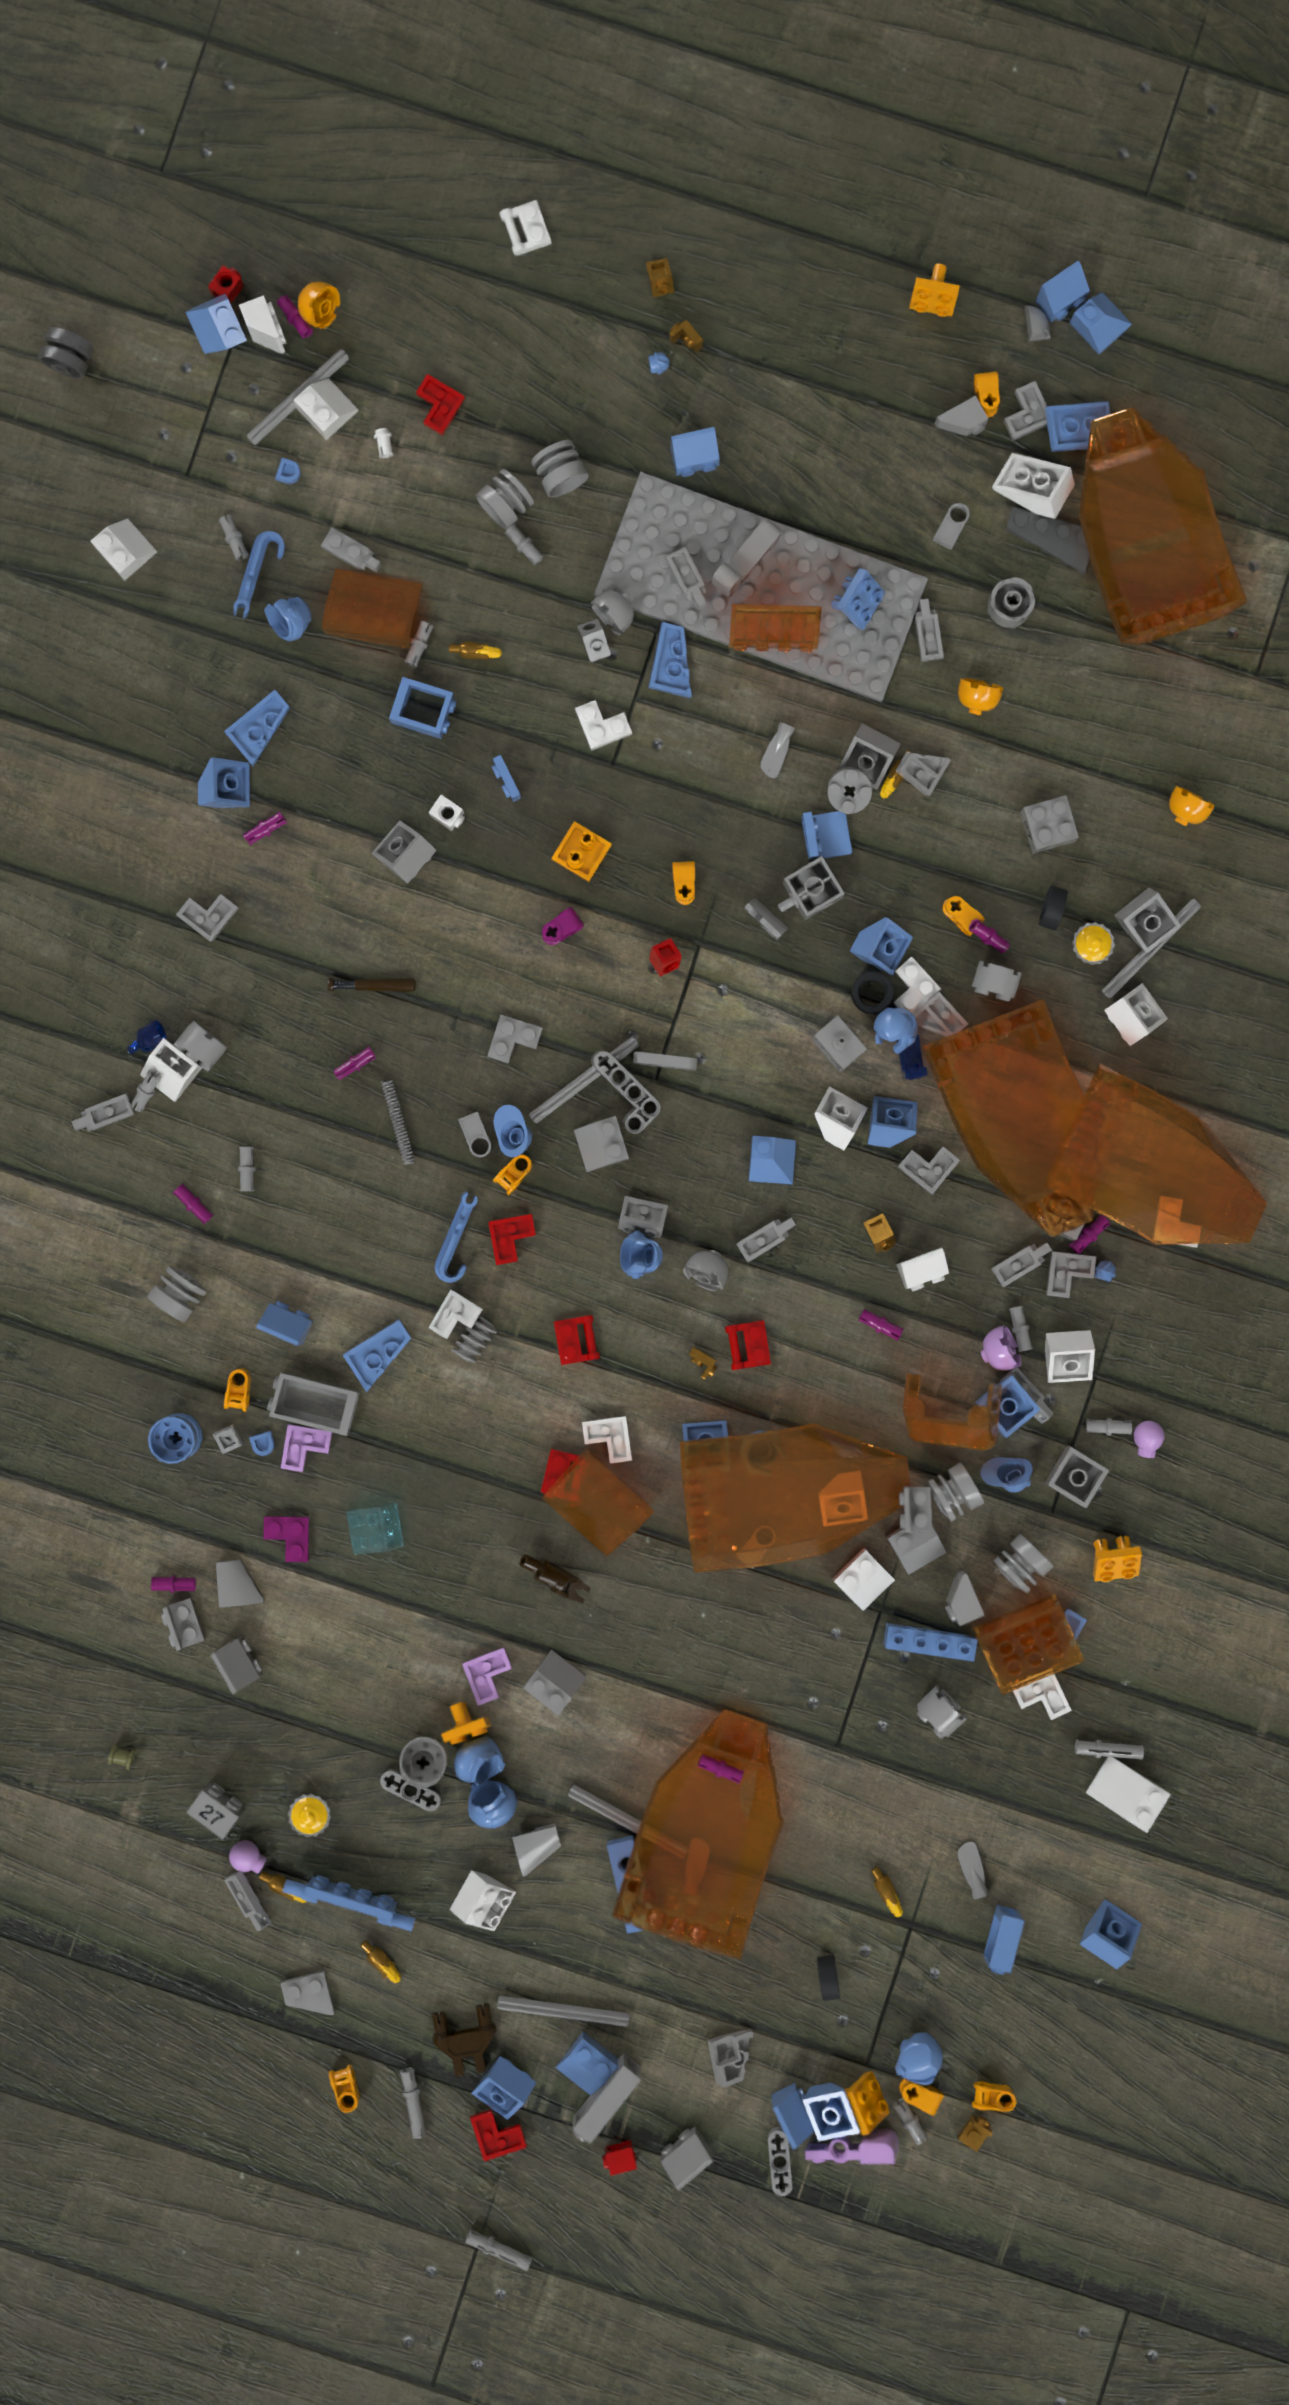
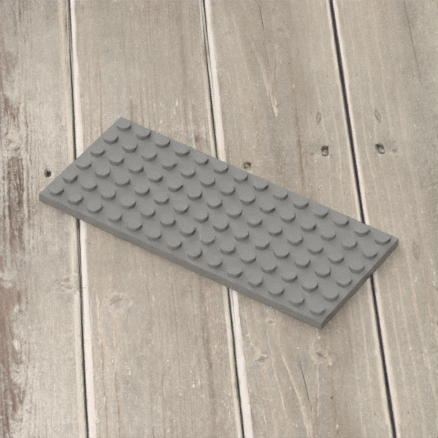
M640 472L594 596L597 597L606 591H617L621 595L626 593L633 602L631 604L633 611L669 624L684 627L687 631L882 703L928 578L770 520L784 531L782 537L738 590L729 598L712 584L713 575L724 562H729L765 518ZM683 547H686L705 584L706 593L702 595L706 601V607L699 610L693 599L688 601L684 596L665 559V556ZM859 568L867 570L885 591L882 601L877 606L864 630L858 629L842 611L832 608L833 600L839 602L834 597L836 595L843 597L846 592L842 586L843 581L850 583L845 578L847 576L854 578Z

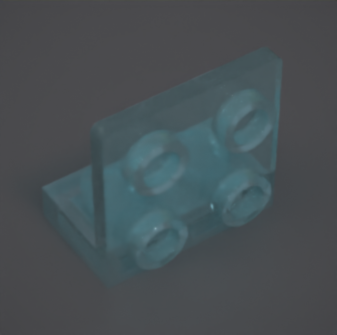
M397 1503L346 1512L354 1555L385 1552L404 1547Z

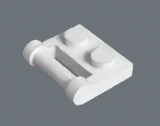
M537 200L512 209H504L499 213L510 235L514 255H521L551 244V239ZM519 217L527 239L526 243H521L513 218Z

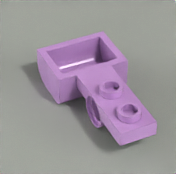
M874 2129L870 2134L863 2135L861 2143H851L848 2135L832 2138L830 2143H808L805 2156L806 2160H812L814 2163H822L825 2160H834L836 2163L860 2160V2164H894L899 2150L898 2136L891 2129ZM836 2142H841V2143H843L844 2146H845V2149H844V2150H839V2149H837L836 2146H835V2143H836Z

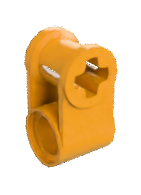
M994 371L974 374L977 399L987 417H992L997 413L1000 403L998 373Z
M695 861L672 862L676 900L682 905H688L695 899ZM683 889H687L688 894L686 898L681 894Z
M953 896L943 903V913L968 936L973 934V932L969 931V925L974 919H978L982 923L985 921V918L959 896ZM956 902L958 904L956 906L957 910L951 911V904Z
M527 1155L514 1157L496 1175L493 1182L499 1183L509 1196L533 1167L532 1160ZM521 1158L526 1159L528 1162V1167L524 1171L518 1170L516 1166L517 1161Z
M238 1368L229 1374L224 1398V1409L229 1407L242 1409L243 1412H247L251 1385V1374L247 1369ZM237 1373L244 1375V1384H238L235 1381Z
M350 2064L345 2069L335 2072L333 2070L329 2071V2079L338 2107L342 2112L346 2113L354 2111L360 2100L355 2072ZM343 2096H352L354 2103L347 2104Z
M903 2079L899 2085V2091L907 2103L918 2107L927 2114L935 2116L944 2097L943 2092L933 2086L917 2084L907 2079ZM913 2088L915 2089L914 2092L910 2091L909 2093H907V2089H909V2090H912Z
M982 2081L974 2082L975 2099L972 2101L973 2108L1004 2112L1014 2109L1016 2098L1011 2087ZM1004 2094L1011 2096L1008 2102H1001L999 2099Z

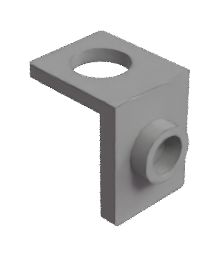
M598 619L577 626L590 662L611 655L603 628ZM590 626H595L593 629L585 630Z

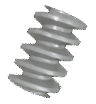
M480 1315L478 1316L480 1320L475 1321L474 1328L466 1327L469 1335L461 1334L464 1343L456 1342L459 1350L451 1349L467 1362L476 1363L477 1359L474 1354L481 1356L482 1352L479 1347L486 1348L487 1344L484 1340H492L489 1332L495 1334L498 1332L492 1323Z

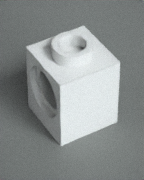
M443 795L439 796L428 812L430 817L451 831L455 827L459 828L465 819L463 809ZM447 809L454 811V816L450 819L442 817L443 812Z

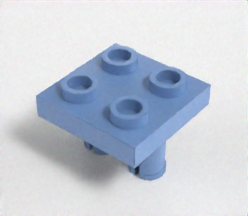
M859 568L854 578L850 576L845 578L850 583L843 581L842 586L846 592L843 597L839 595L834 597L839 602L833 600L832 608L842 611L858 629L864 630L877 606L882 601L885 591L867 570Z

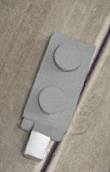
M332 527L321 544L322 549L358 570H365L368 567L377 572L381 566L380 561L372 557L374 552Z
M686 547L665 556L687 600L693 599L698 610L706 607V601L702 595L706 593L705 584Z
M921 599L919 602V612H915L921 662L943 659L938 615L935 610H930L929 599Z
M123 1094L85 1109V1111L81 1112L82 1118L71 1122L76 1131L83 1128L91 1131L135 1115V1112L131 1107L128 1094Z
M792 1217L783 1223L777 1219L741 1240L736 1245L746 1261L750 1262L784 1241L789 1236L787 1230L796 1224Z
M1044 1243L1038 1248L1035 1244L1027 1246L992 1267L991 1270L1001 1286L1005 1287L1040 1266L1045 1261L1042 1256L1052 1251L1048 1243Z
M1018 1367L1009 1370L1001 1381L1012 1375L1041 1409L1034 1417L1041 1424L1050 1419L1054 1413L1046 1406L1044 1402L1045 1397Z
M242 1871L235 1872L224 1878L245 1918H250L257 1931L271 1924L267 1912L263 1910L258 1896L253 1892L248 1878Z

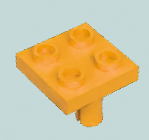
M934 265L931 280L916 277L909 309H914L917 312L934 313L942 317H952L960 285L944 283L947 269L945 265Z
M574 821L551 859L587 882H590L611 848L612 843Z
M1122 1536L1116 1538L1115 1541L1118 1549L1109 1550L1106 1539H1102V1544L1100 1539L1094 1541L1093 1544L1096 1550L1093 1569L1094 1581L1109 1582L1113 1579H1131L1139 1576L1142 1556L1140 1546L1131 1547L1128 1536H1124V1541Z
M460 1702L450 1706L456 1723L455 1729L441 1735L444 1742H451V1745H456L466 1741V1736L472 1734V1737H477L487 1733V1728L492 1725L489 1718L472 1721L466 1703Z
M873 2071L865 2072L850 2088H844L862 2135L870 2134L890 2113L888 2104L883 2097L879 2082L876 2080Z

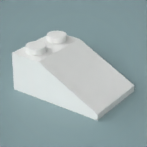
M1012 453L992 488L1035 514L1055 519L1075 483L1071 467Z
M1107 1757L1086 1790L1088 1795L1146 1833H1148L1171 1795L1164 1788L1114 1757Z

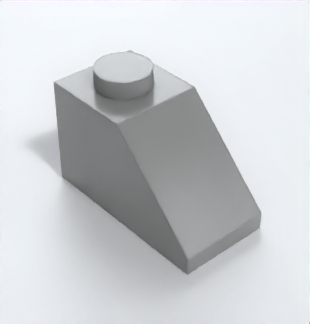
M974 396L939 415L935 425L939 429L964 436L972 433L976 435L985 429L988 417L977 397Z

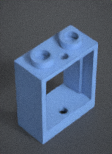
M402 677L389 720L392 724L441 739L443 733L446 734L449 729L450 721L447 719L449 713L454 712L457 700H454L453 692ZM411 688L445 698L436 727L402 717Z
M996 1905L983 1957L992 1972L1003 1975L1004 1972L1011 1973L1024 1919L1018 1910L1001 1905Z

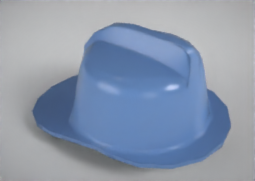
M503 1105L494 1116V1128L500 1149L506 1156L517 1157L528 1149L532 1141V1132L526 1125L521 1111L516 1106Z
M993 1458L983 1464L980 1476L989 1485L1000 1486L1008 1492L1015 1493L1030 1486V1476L1033 1467L1030 1461L1022 1458Z

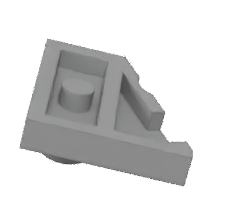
M906 752L896 772L924 795L930 796L951 760L949 758Z
M939 991L913 1014L918 1026L951 1039L968 1025V1022Z
M325 1970L281 1981L280 1984L286 2006L327 2015L335 2014Z

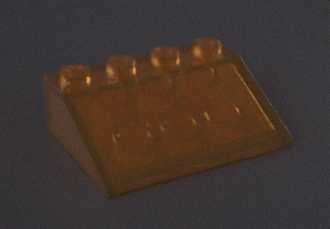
M335 569L325 605L322 629L325 634L410 648L422 583Z
M732 604L729 624V647H734V650L745 651L747 648H756L757 651H768L769 648H778L780 652H789L791 649H800V652L805 653L813 652V649L817 650L819 642L822 606Z
M587 1448L542 1497L547 1504L606 1556L611 1554L637 1531L654 1512L653 1508Z
M1056 1594L973 1628L1002 1695L1085 1661Z

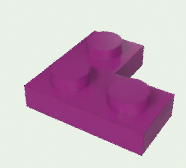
M265 1516L264 1539L286 1540L285 1562H308L309 1517Z

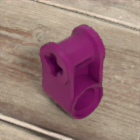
M570 907L543 926L542 938L546 944L556 945L577 933L585 925L573 907ZM548 930H551L552 932L556 931V937H547Z

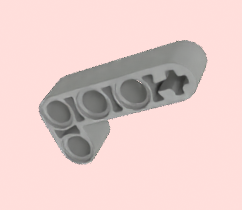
M765 518L729 562H724L713 575L712 584L730 598L775 546L784 531L768 518Z
M597 1051L591 1059L593 1067L633 1106L623 1119V1127L630 1133H640L659 1114V1102L610 1053ZM606 1056L607 1058L605 1059V1062L609 1066H613L614 1063L615 1066L608 1069L604 1065H598V1063L600 1062L598 1057ZM620 1070L623 1073V1079L616 1083L613 1080V1073ZM632 1086H637L639 1089V1094L635 1098H631L628 1094ZM652 1101L654 1110L651 1113H646L644 1105ZM633 1117L639 1120V1125L636 1129H630L628 1125L629 1120Z

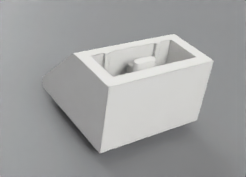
M264 296L240 304L239 307L252 340L276 352L284 353L283 344L286 343L271 302L266 303Z
M163 1038L150 1054L140 1075L145 1078L148 1070H156L157 1073L154 1077L158 1073L161 1074V1079L158 1081L156 1088L176 1102L202 1067L187 1057L185 1053L171 1042Z
M471 1870L450 1910L465 1924L495 1931L516 1892L486 1874Z

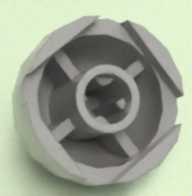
M606 591L591 601V604H594L592 608L596 615L605 625H612L611 631L615 634L622 635L631 625L634 618V611L631 607L633 602L626 593L621 595L617 591Z
M715 1250L699 1251L689 1258L683 1273L689 1280L691 1276L698 1280L695 1284L710 1291H718L719 1288L723 1290L727 1282L728 1266L719 1252Z

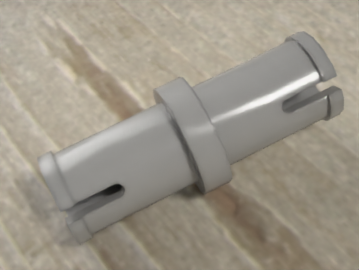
M226 515L227 520L223 516L219 519V522L226 535V543L230 544L236 561L241 560L240 556L243 559L247 558L249 554L242 542L243 536L237 530L232 515Z
M515 523L506 530L504 534L511 539L517 546V550L523 552L534 566L541 562L544 555L531 543V538L526 537L517 528Z
M420 621L416 635L410 641L412 644L404 660L405 663H410L409 665L413 667H418L423 650H426L428 647L426 643L434 627L431 624L428 625L429 623L425 621Z
M148 1070L144 1081L138 1085L137 1094L131 1102L132 1108L137 1104L135 1111L142 1112L149 1098L153 1097L154 1089L161 1079L160 1073L154 1077L157 1073L156 1070Z
M239 1147L240 1167H238V1171H240V1191H254L253 1171H256V1167H253L254 1147Z
M1023 1306L1010 1308L1009 1311L1014 1327L1012 1328V1333H1015L1018 1352L1033 1349L1028 1333L1030 1327L1026 1324Z
M1106 1418V1420L1086 1419V1433H1106L1108 1436H1111V1433L1131 1435L1132 1421L1112 1420V1418Z
M904 2098L898 2100L900 2104L898 2105L895 2102L893 2108L900 2116L904 2129H908L915 2144L920 2145L923 2143L921 2138L926 2141L928 2135L918 2122L919 2117L917 2114H913Z

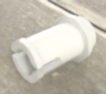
M388 428L375 430L374 439H377L379 457H392L391 432L388 431Z

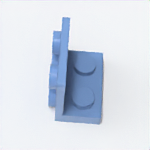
M840 811L812 815V812L803 813L802 825L808 861L816 860L821 856L825 859L850 855L852 853L845 813Z

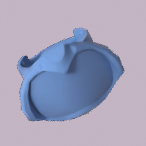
M483 1736L467 1741L460 1747L455 1757L454 1767L456 1777L466 1783L474 1782L479 1786L483 1785L492 1776L502 1772L505 1763L495 1742L491 1738Z
M486 1781L483 1785L478 1786L474 1783L471 1786L468 1811L470 1818L478 1826L498 1828L513 1817L517 1806V1798L515 1792L507 1785L497 1781Z
M927 2032L917 2033L911 2036L910 2039H904L901 2043L900 2055L895 2066L897 2075H901L904 2079L917 2084H932L942 2067L943 2053L938 2041Z

